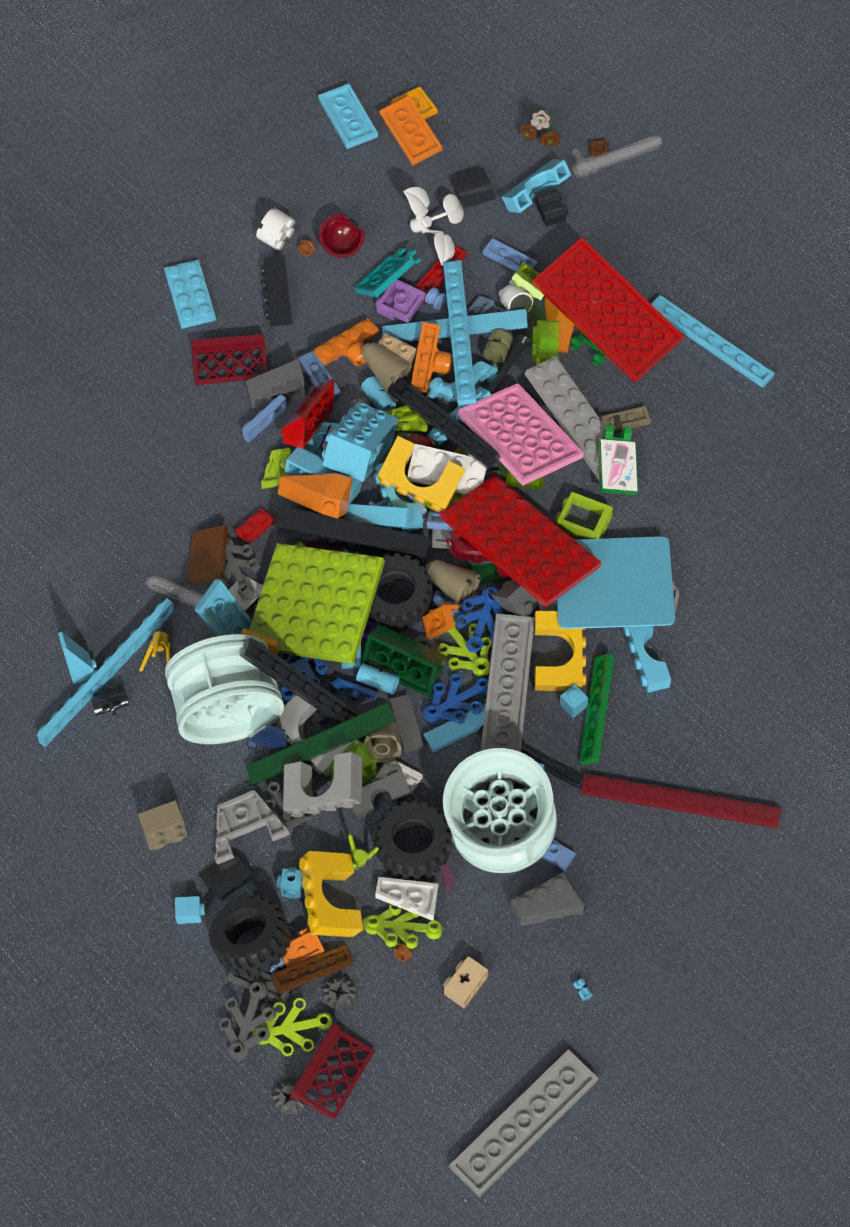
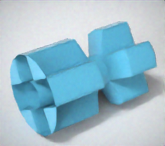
M580 978L573 985L576 989H580L578 993L582 1001H585L592 997V994L588 987L584 988L586 983Z

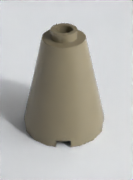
M375 342L367 343L362 348V357L386 392L404 375L407 376L412 368L407 361Z
M437 559L431 561L426 567L431 580L459 607H461V603L467 597L472 598L480 583V580L477 579L480 577L478 573Z
M397 719L395 723L366 735L362 750L367 758L370 756L377 763H390L395 761L397 756L401 755L402 744Z

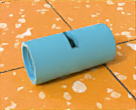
M375 376L367 378L362 383V390L377 410L388 411L396 407L395 402L383 389Z
M363 663L358 671L356 681L393 695L397 689L400 677L386 671L380 672V669Z

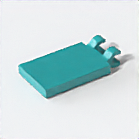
M399 248L394 255H389L353 287L358 294L377 298L412 267L413 263L417 264L420 262V257L413 259V255L417 251L411 249L403 257L406 248Z

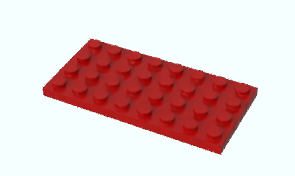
M582 237L532 281V284L634 384L685 337Z
M496 475L440 513V519L545 607L549 606L601 567V561Z

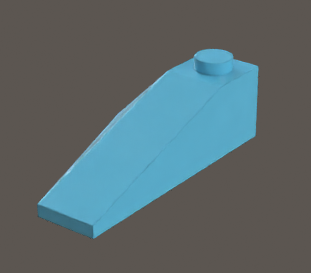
M59 632L58 635L73 684L89 680L92 673L98 670L95 659H90L89 653L63 632Z

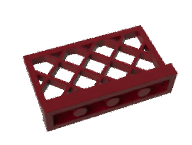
M264 334L191 341L195 385L247 381L261 375L252 372L257 364L263 368L264 373L267 372ZM262 349V354L258 359L251 355L253 350ZM236 351H241L245 354L239 361L232 356ZM217 353H224L226 355L222 362H219L214 357ZM205 354L209 358L202 364L197 360V355ZM247 357L254 361L250 368L242 364ZM229 358L237 363L231 370L224 366ZM211 360L218 364L213 372L206 367ZM239 366L246 370L242 376H237L233 373ZM221 367L228 372L225 377H218L216 375ZM203 369L210 374L206 379L198 378V374Z
M333 1023L294 1087L290 1098L296 1102L297 1100L302 1101L334 1121L375 1050L341 1031L340 1026ZM340 1037L348 1042L349 1048L339 1050L337 1041ZM362 1050L368 1056L364 1060L357 1061L354 1051ZM351 1052L353 1062L343 1064L340 1054ZM337 1055L339 1065L329 1067L327 1058ZM355 1066L357 1075L347 1078L345 1068ZM341 1069L343 1079L333 1081L330 1071ZM327 1072L329 1082L319 1084L317 1075ZM345 1083L347 1092L337 1095L334 1085ZM331 1086L333 1096L323 1098L320 1088ZM317 1089L319 1099L311 1100L305 1095L308 1090ZM335 1100L337 1107L335 1112L333 1113L326 1109L324 1102Z

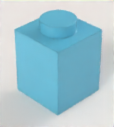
M574 684L560 696V706L574 718L588 707V697Z
M199 896L175 898V918L177 924L202 922L201 915H205V904L201 903Z

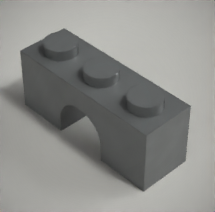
M393 770L387 773V777L370 780L368 785L362 787V803L355 804L352 809L355 816L360 819L376 812L374 798L381 792L389 793L394 803L412 796V791L402 770Z

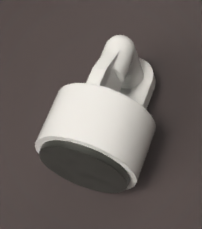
M510 280V284L498 293L501 303L508 311L526 309V313L529 312L533 305L531 295L525 288L519 287L513 280Z

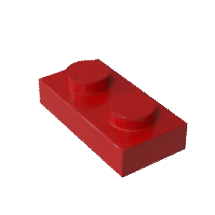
M261 508L234 531V534L245 545H250L275 523V520Z

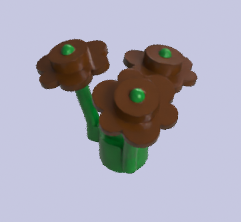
M546 109L533 113L531 124L527 123L520 126L519 134L526 140H536L537 129L547 128L548 132L542 134L540 143L547 147L559 144L560 136L551 130V115Z

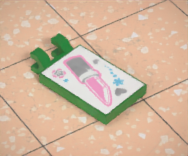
M606 425L605 430L602 431L603 439L598 441L600 492L637 495L636 442L631 441L632 427L624 426L623 431L620 433L621 438L613 437L614 425Z

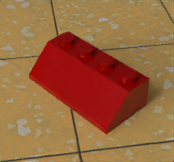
M331 378L314 388L306 396L302 405L298 406L297 411L291 415L287 424H284L282 427L283 443L304 449L334 410V379Z

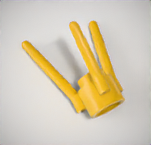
M160 631L154 633L139 671H143L151 652L152 657H155L157 651L161 652L166 649L167 663L171 659V642H168V634Z

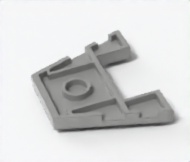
M255 790L217 805V838L215 842L217 847L215 861L217 864L234 858L230 840L267 825L273 841L290 835L286 826L282 824Z

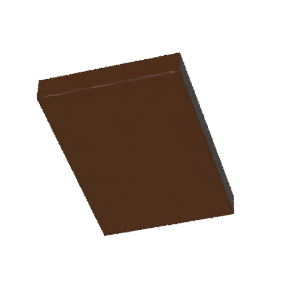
M225 525L192 532L188 582L191 585L224 578L228 527Z

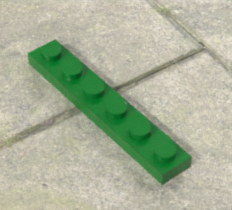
M610 653L595 657L579 759V762L583 765L599 762L614 663V656Z

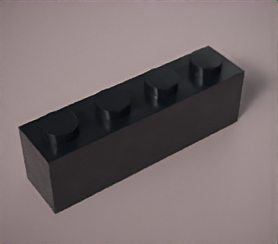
M285 255L263 257L264 264L261 265V273L265 275L266 279H262L263 290H267V294H264L265 305H269V309H265L266 319H270L271 326L292 324Z

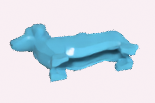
M480 361L473 365L475 389L485 379H488L487 383L489 384L494 381L498 372L496 364L491 366ZM434 378L429 384V393L426 397L429 400H433L438 396L439 398H445L449 402L458 403L456 381L446 383L441 378Z

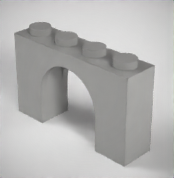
M295 695L284 706L283 713L274 726L285 729L286 734L289 736L287 738L288 742L291 745H295L306 740L304 737L305 723L317 709ZM357 739L312 759L311 761L314 763L312 768L318 774L323 773L329 776L334 771V755L353 752L361 742Z
M353 752L334 755L333 782L330 788L318 797H315L312 792L311 766L303 762L284 765L283 811L290 813L292 817H302L306 813L319 814L323 810L335 811L339 807L352 808L355 804L362 803V757Z

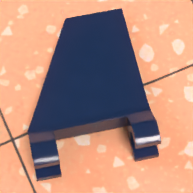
M268 724L253 733L249 738L248 748L257 750V744L278 749V752L290 747L287 744L286 730Z

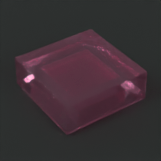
M447 864L441 865L440 874L445 890H452L453 878Z

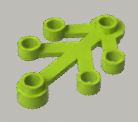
M476 623L469 626V638L473 636L474 632L472 629L476 628ZM455 627L446 632L452 636L460 647L448 646L442 643L438 646V652L446 656L448 654L465 656L472 661H461L453 657L449 660V668L456 671L459 668L469 669L475 675L481 677L490 673L491 663L487 660L488 651L492 647L490 638H482L483 643L488 642L489 645H483L480 657H478L476 653L468 651L465 639ZM441 648L447 649L445 652L440 651ZM456 662L458 665L453 666L451 663ZM483 666L485 669L480 670L478 667Z
M392 904L382 914L378 916L370 915L363 920L365 931L369 934H378L389 947L397 945L398 935L408 948H416L418 946V937L413 934L409 935L406 931L426 932L427 937L430 939H438L442 935V925L438 921H430L428 924L408 923L412 918L420 916L410 911L393 921H386L393 915L397 916L401 913V908ZM385 929H391L395 933H388Z
M297 998L293 1003L294 1007L282 1025L273 1027L278 1017L283 1015L286 1010L285 1005L278 1002L274 1004L273 1009L275 1010L276 1006L281 1005L283 1011L280 1013L276 1012L277 1015L273 1021H267L265 1024L254 1029L253 1036L256 1035V1031L259 1028L264 1027L270 1031V1038L258 1044L265 1045L270 1043L279 1049L284 1056L289 1057L294 1052L293 1046L289 1043L284 1044L275 1037L283 1034L300 1045L305 1052H311L314 1049V1042L311 1039L303 1038L295 1031L314 1027L327 1030L332 1025V1017L330 1014L323 1012L315 1019L293 1023L300 1011H303L306 1007L305 1000ZM302 1001L303 1007L297 1008L296 1002ZM326 1017L328 1023L321 1024L320 1019ZM306 1042H310L312 1044V1047L310 1049L304 1048V1044ZM284 1047H291V1052L289 1054L284 1053Z

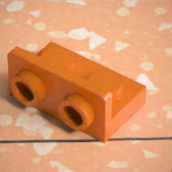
M450 602L442 603L439 605V608L429 611V614L423 616L426 636L434 639L454 628L452 612L459 609V605H451Z
M308 927L296 932L297 936L290 939V947L286 948L288 952L285 957H281L286 968L325 952L318 936L311 935Z

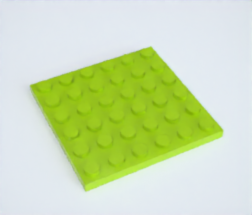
M277 543L249 630L279 641L278 653L354 664L385 563L384 558Z

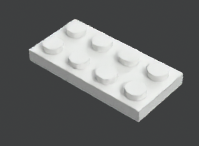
M415 444L407 479L412 483L432 486L440 479L448 461L466 469L456 490L457 493L466 495L483 483L486 468L470 456Z

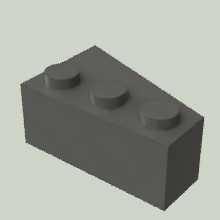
M298 359L246 381L247 393L252 409L269 405L270 401L277 398L280 394L286 398V401L305 397L304 378Z
M513 579L510 582L506 581L503 584V588L491 594L508 615L530 617L539 602Z
M564 873L511 900L510 911L519 925L525 926L555 918L562 919L576 914L577 916L583 915L584 905Z

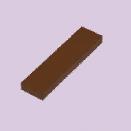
M343 945L272 973L270 978L278 994H281L354 965V960L347 947Z

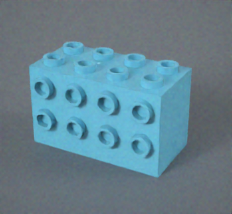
M358 402L349 409L347 415L342 417L341 422L335 425L334 430L328 433L326 438L328 444L322 454L324 458L323 466L364 482L374 470L375 465H378L391 449L399 418L389 415L383 410L372 408L368 404Z

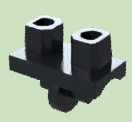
M117 685L110 689V693L103 694L101 691L93 693L91 702L96 716L110 711L113 716H116V709L129 706L125 688Z

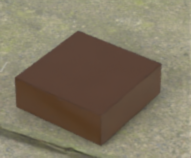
M607 140L589 141L591 159L608 158Z

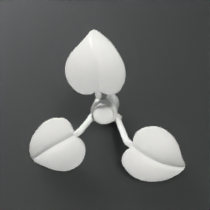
M419 187L408 188L403 192L408 198L411 209L417 215L410 222L411 229L415 233L422 231V233L435 234L434 244L442 266L444 265L443 262H448L453 257L455 252L454 244L449 235H444L443 231L430 230L429 227L432 224V220L448 215L451 223H459L464 215L460 201L453 194L446 195L443 200L446 212L430 218L425 216L430 203L427 193Z

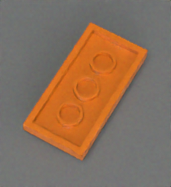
M410 96L379 111V115L412 166L442 151L441 144Z

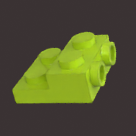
M523 262L512 276V279L516 285L525 288L532 297L539 300L544 297L532 284V281L539 273Z

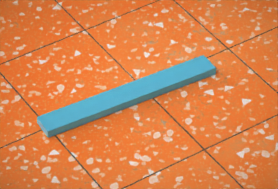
M659 295L651 303L676 329L762 388L774 377L775 373L663 296Z
M526 309L467 316L469 335L487 333L494 329L513 330L528 328ZM449 318L422 321L440 325L438 338L451 337ZM422 322L383 326V336L386 333L402 342L419 341Z

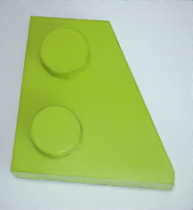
M406 406L385 411L387 414L399 418L396 430L427 431L425 421Z
M290 447L271 451L269 463L265 469V476L261 481L262 489L279 486L280 476L289 475L285 473L287 458L291 455Z

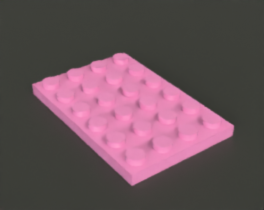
M518 383L483 398L475 404L458 409V416L477 437L500 454L501 458L499 461L522 486L583 458L584 452Z

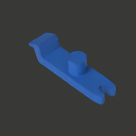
M339 677L334 682H330V688L335 692L340 689L351 692L349 697L352 700L357 701L359 695L376 700L377 692L342 680Z

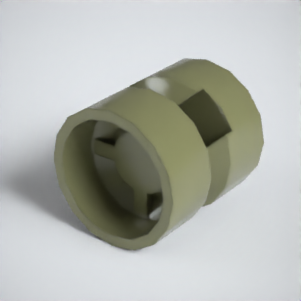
M501 329L492 330L483 350L484 358L492 363H503L513 341L512 336Z

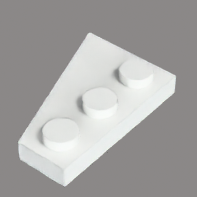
M378 877L377 899L434 921L438 883Z

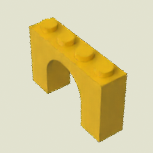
M398 436L378 474L379 483L388 488L390 486L396 488V491L404 496L407 494L413 496V500L420 504L425 502L431 505L430 508L436 512L444 511L448 508L466 469L448 461L440 479L434 485L417 487L410 483L405 475V467L415 449V444Z
M536 611L534 616V635L564 638L572 647L573 657L568 663L558 667L536 666L534 672V691H567L574 684L582 690V686L586 685V674L582 672V667H586V655H582V648L586 647V637H582V630H585V628L563 629L558 625V611Z
M308 851L300 858L299 868L302 872V887L305 892V906L307 908L308 926L310 927L311 935L354 937L363 930L360 910L336 908L326 900L322 892L323 880L345 881L354 873L351 854Z

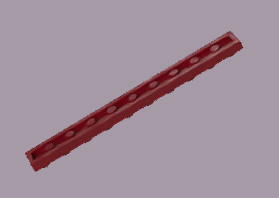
M584 774L581 795L776 829L779 827L781 807Z

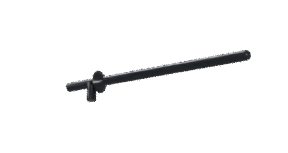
M539 317L533 319L524 335L519 334L516 336L518 344L487 390L491 395L495 393L524 347H531L530 337L541 322ZM466 424L464 425L469 431L471 430Z

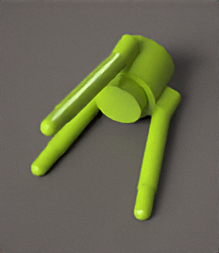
M349 834L352 866L356 870L358 867H363L367 859H371L379 848H374L370 853H366L363 849H356L353 837Z

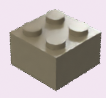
M176 800L137 814L149 850L161 849L168 843L180 842L184 837H187L184 821Z

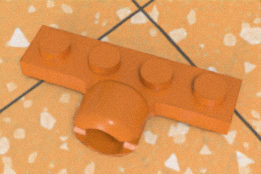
M367 318L315 348L314 354L325 366L341 356H346L355 366H361L366 362L362 357V348L365 346L364 342L378 335L380 330Z
M422 322L411 386L427 396L431 374L434 372L449 374L452 367L453 354L437 349L440 325Z

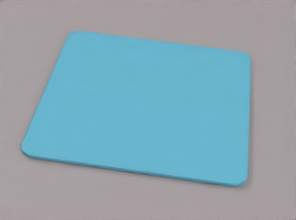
M666 537L575 540L601 561V567L557 599L558 625L561 628L672 625L675 622L669 540Z

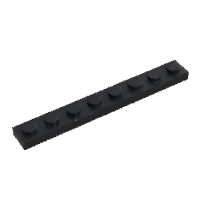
M402 378L388 389L394 398L487 470L501 458L497 451Z
M249 638L246 640L240 657L336 723L341 724L361 715L254 639Z

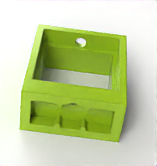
M571 492L569 498L566 497L562 504L563 510L561 513L558 512L555 523L571 537L577 539H602L612 519L613 507ZM572 505L601 515L594 531L566 521Z

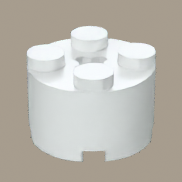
M277 208L271 209L261 222L263 227L262 229L258 228L256 237L280 251L285 244L284 240L286 237L290 238L294 233L295 229L292 226L295 220Z

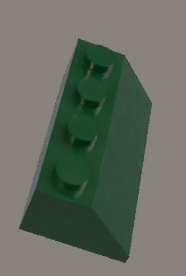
M378 624L368 635L361 665L365 663L380 669V672L386 671L400 677V684L430 697L434 690V685L438 682L443 672L447 656Z

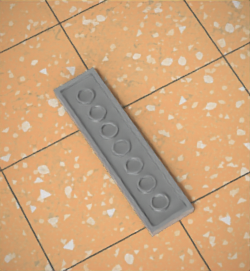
M556 356L526 370V377L565 433L584 452L583 459L599 480L598 441L603 439L602 431L605 430V425Z
M496 614L481 751L493 748H506L521 752L535 617Z
M568 1049L449 1165V1168L480 1197L599 1078Z

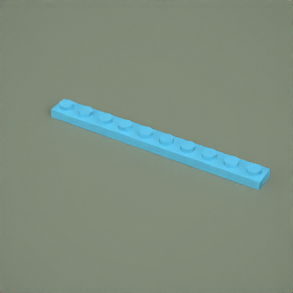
M461 260L443 262L458 406L475 404L477 401Z
M167 598L163 603H159L155 611L143 620L142 625L131 632L125 643H121L116 652L106 658L103 666L99 670H95L91 678L78 688L77 693L66 700L62 709L56 711L52 715L51 720L38 730L37 737L40 744L46 747L93 698V693L98 692L174 612L172 601Z

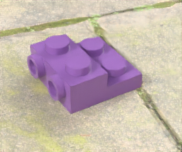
M396 280L385 290L383 296L377 299V313L392 320L396 317L408 323L425 299L426 293Z

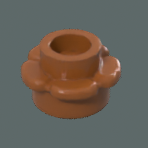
M302 240L298 248L303 256H310L316 250L314 243L310 240Z
M397 943L393 953L398 960L405 962L412 957V949L408 948L406 943Z

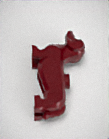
M452 531L451 539L446 538L451 555L459 559L471 560L475 564L490 561L468 541L460 539L462 536L456 531ZM497 566V572L501 578H510Z

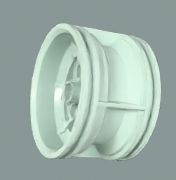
M241 634L212 637L184 648L169 660L165 667V676L176 710L179 733L184 739L199 744L228 743L250 737L266 724L272 725L280 718L284 710V704L277 682L240 657L246 640L249 638L254 639L269 650L268 645L263 640Z
M506 748L483 750L463 760L454 769L446 783L443 794V809L447 824L451 830L453 843L464 859L475 867L493 873H511L532 865L548 850L553 841L557 826L553 791L545 771L531 757L519 751ZM512 781L520 783L526 788L521 790L513 789ZM490 782L488 791L476 790L481 785ZM498 789L505 790L501 795L495 793ZM515 798L523 799L519 804L513 803ZM481 799L488 800L484 805L478 804V801ZM538 808L537 818L535 820L532 816L529 815V813ZM464 809L473 814V817L466 823L464 822ZM516 817L523 818L520 823H514L513 820ZM481 818L488 819L485 824L478 823ZM499 827L506 829L503 833L495 832ZM487 838L489 843H485L482 840Z

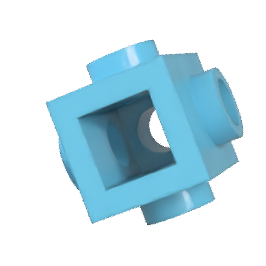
M295 867L283 868L282 875H278L277 887H280L281 896L287 898L302 897L304 889L302 887L303 879L300 869Z

